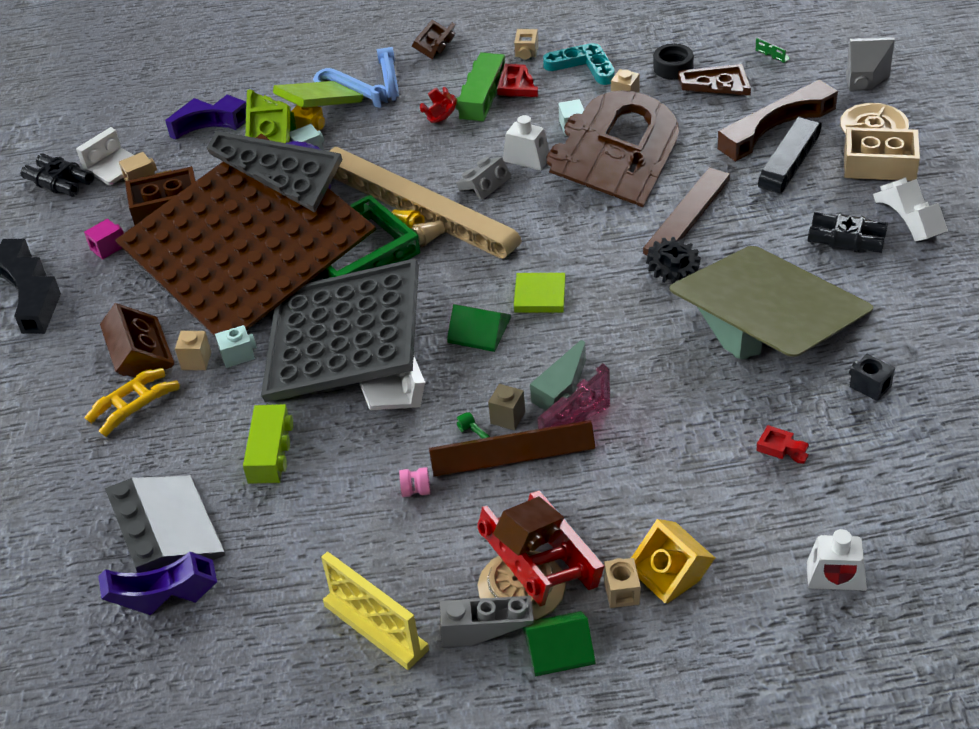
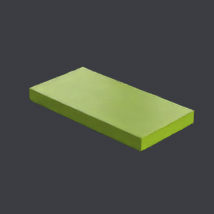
M335 81L274 85L273 87L275 95L302 108L360 103L363 99V94Z

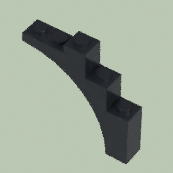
M2 239L0 244V277L13 285L18 291V305L14 317L21 334H45L61 295L55 276H46L40 257H32L25 239Z

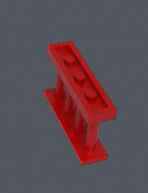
M540 490L530 493L528 501L539 496L552 506ZM488 506L482 507L477 526L479 533L485 537L525 587L527 593L533 597L540 607L546 604L550 587L574 579H579L588 590L599 586L605 566L565 519L560 526V535L554 542L549 543L553 549L528 556L526 553L518 556L493 535L500 517L497 518ZM562 559L569 568L544 576L537 566Z

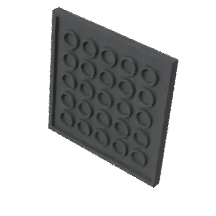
M416 258L307 283L274 309L261 397L264 402L413 371L419 264Z

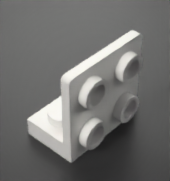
M112 127L76 148L82 168L92 171L94 177L108 185H112L123 178L119 161L134 156L132 153L121 148L117 132Z
M415 357L413 360V371L359 382L370 410L421 407L425 381Z

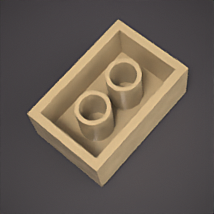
M847 127L844 145V178L900 180L906 178L907 181L917 179L920 161L918 130Z

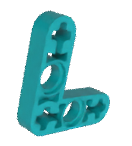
M596 43L552 51L543 56V67L548 71H557L587 64L596 82L601 85L611 84V80L615 76L614 67L602 47Z

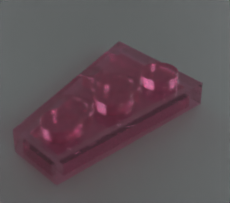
M602 363L596 368L598 373L588 382L583 379L577 384L578 389L569 398L562 397L538 417V429L582 422L610 407V369Z

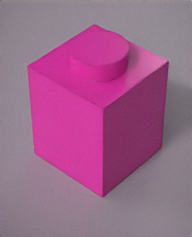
M108 218L84 231L90 250L102 260L122 249L115 240L124 234V231L120 225H115Z

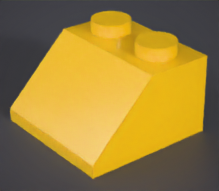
M661 519L655 521L631 557L634 558L639 580L666 604L698 583L715 560V557L679 524Z

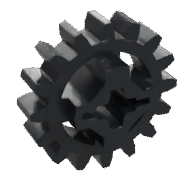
M672 237L671 241L662 238L661 243L655 241L653 247H649L646 264H649L648 271H654V278L661 276L663 277L662 282L665 283L669 279L673 284L676 280H681L697 272L701 257L698 256V249L692 250V243L684 244V239L677 242L675 237Z

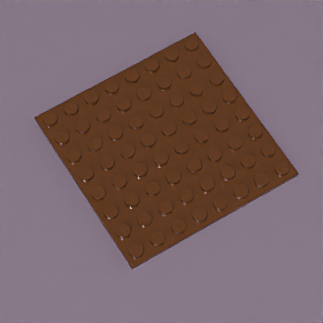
M262 133L256 137L259 139L269 140ZM221 162L115 241L216 338L215 334L243 325L247 331L376 231V227L329 188L316 212H313L229 164Z

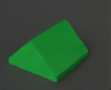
M453 304L447 343L495 352L511 319V314Z
M582 611L534 620V624L523 627L535 677L596 664L588 618Z

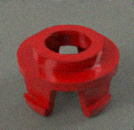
M443 87V93L439 89L434 88L428 93L433 105L427 107L424 103L420 104V111L427 115V119L431 123H436L447 119L453 113L457 98L450 94L446 87Z

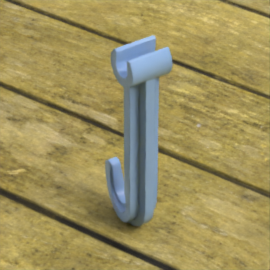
M393 47L377 49L378 62L382 67L387 98L396 101V97H399V90L393 63L395 61Z
M332 68L318 71L313 78L314 82L331 80L363 94V96L372 99L375 107L381 108V101L388 103L386 88L383 85L371 86Z

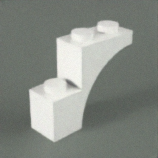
M903 178L880 186V192L873 194L876 203L888 204L901 215L908 225L914 241L927 239L948 231L939 203L929 206L928 201L924 202L917 179L907 182V179Z

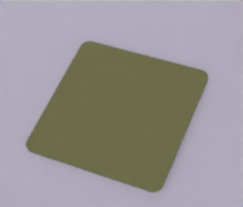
M747 246L671 284L669 288L673 294L783 354L792 357L800 356L873 311V305L757 246Z

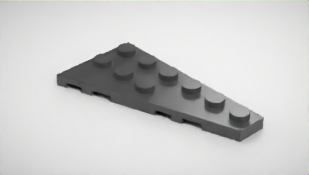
M220 131L215 132L207 146V150L212 156L313 212H316L343 160L341 153Z

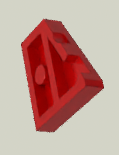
M504 64L497 86V94L508 97H538V87L534 86L533 78L528 73L526 65Z

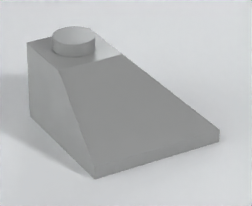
M894 37L850 39L846 68V80L849 91L872 90L890 77L895 43Z

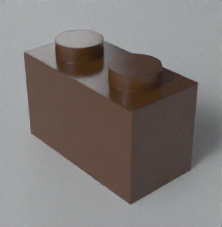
M538 496L504 510L493 535L519 556L530 550L535 551L539 546L548 542H554L561 533L560 526L565 517Z

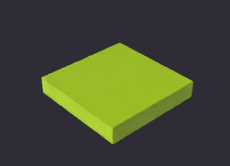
M565 272L516 273L514 313H564Z

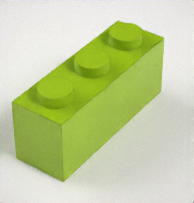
M286 404L254 405L243 462V469L248 484L280 483L282 472H286L287 460L285 451L290 449L288 433L293 430V417L288 415Z

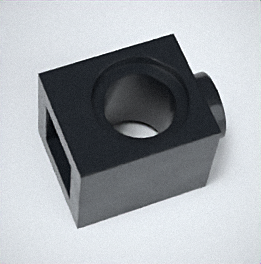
M866 354L860 361H855L849 370V375H851L849 387L878 401L891 388L895 367Z

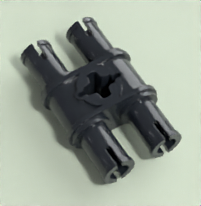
M41 153L36 158V164L42 167L41 169L25 165L20 172L22 178L33 181L40 188L44 187L53 193L61 192L71 197H75L79 192V185L73 181L76 180L90 185L94 180V173L82 169L76 162H68L62 157H50L44 153Z
M814 212L812 226H810L808 233V242L827 244L832 249L836 247L854 250V252L868 250L882 253L888 222L866 220V217L862 215L861 217L842 215L841 212L836 213V215Z

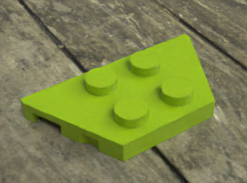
M247 90L245 136L256 138L262 133L270 141L290 142L291 107L281 101H275L266 95L262 96L253 90Z

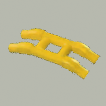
M163 368L143 371L106 397L103 396L97 400L84 418L93 424L111 405L115 406L117 410L106 419L105 424L98 430L107 437L114 428H117L121 422L126 420L125 418L154 399L167 395L169 392L179 390L180 384L177 380L167 383L162 382L148 390L144 385L164 378L165 371ZM135 391L140 397L127 404L122 398Z

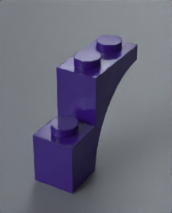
M228 94L214 105L193 98L165 120L169 136L177 140L189 132L208 127H226L237 130L246 123V101Z
M190 551L176 562L156 570L140 573H121L105 569L98 576L102 600L147 615H151L171 595L196 603L217 583L213 560Z

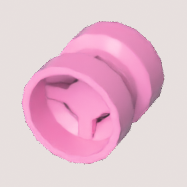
M428 467L419 468L417 471H410L409 469L399 470L402 498L411 497L414 493L430 495Z

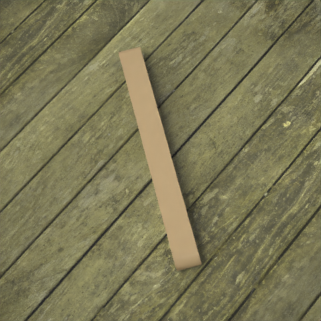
M333 147L329 150L330 152L341 153L343 159L333 177L334 179L367 195H371L398 210H417L424 216L425 223L440 220L445 226L446 233L481 250L504 259L522 242L517 231L339 147Z

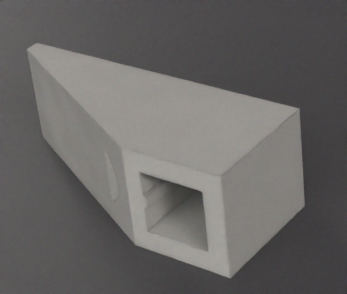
M531 596L440 601L442 648L473 646L534 624Z

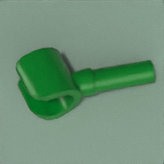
M470 412L456 417L458 420L457 427L461 432L470 428L482 439L490 437L478 427Z

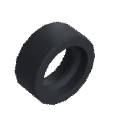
M677 43L660 46L653 54L654 72L665 79H678V71L693 69V51L689 47ZM669 60H677V61H680V62L671 63V62H666V61H669Z

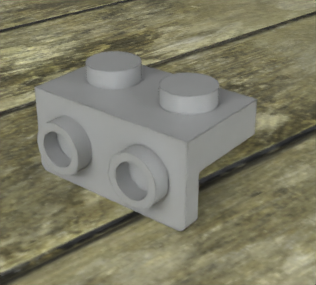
M485 157L477 162V167L465 171L462 174V178L456 184L460 191L474 189L477 197L481 200L509 180L511 174L502 157L493 159Z

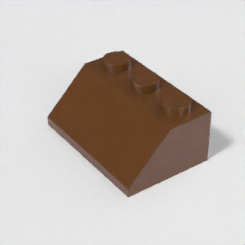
M192 166L125 181L129 210L134 226L196 181Z
M114 303L100 323L115 372L122 376L135 378L136 375L146 370L172 368L175 363L158 317Z

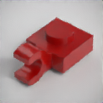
M767 425L757 442L758 452L783 459L788 454L792 460L800 464H805L809 457V454L805 453L809 447L808 443L794 440V433Z

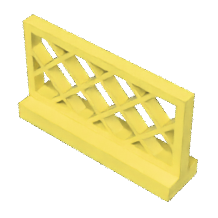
M328 551L321 556L330 591L323 599L324 606L405 669L409 670L429 651L428 643L418 636L414 615Z

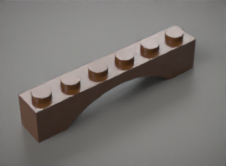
M819 79L719 130L717 149L736 162L753 153L754 146L759 138L773 127L796 120L799 116L804 118H820L835 110L838 91Z

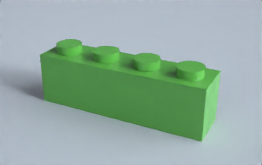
M480 52L477 60H474L473 69L468 73L467 82L462 86L460 97H457L455 108L459 112V119L485 121L497 93V86L505 64L504 54Z

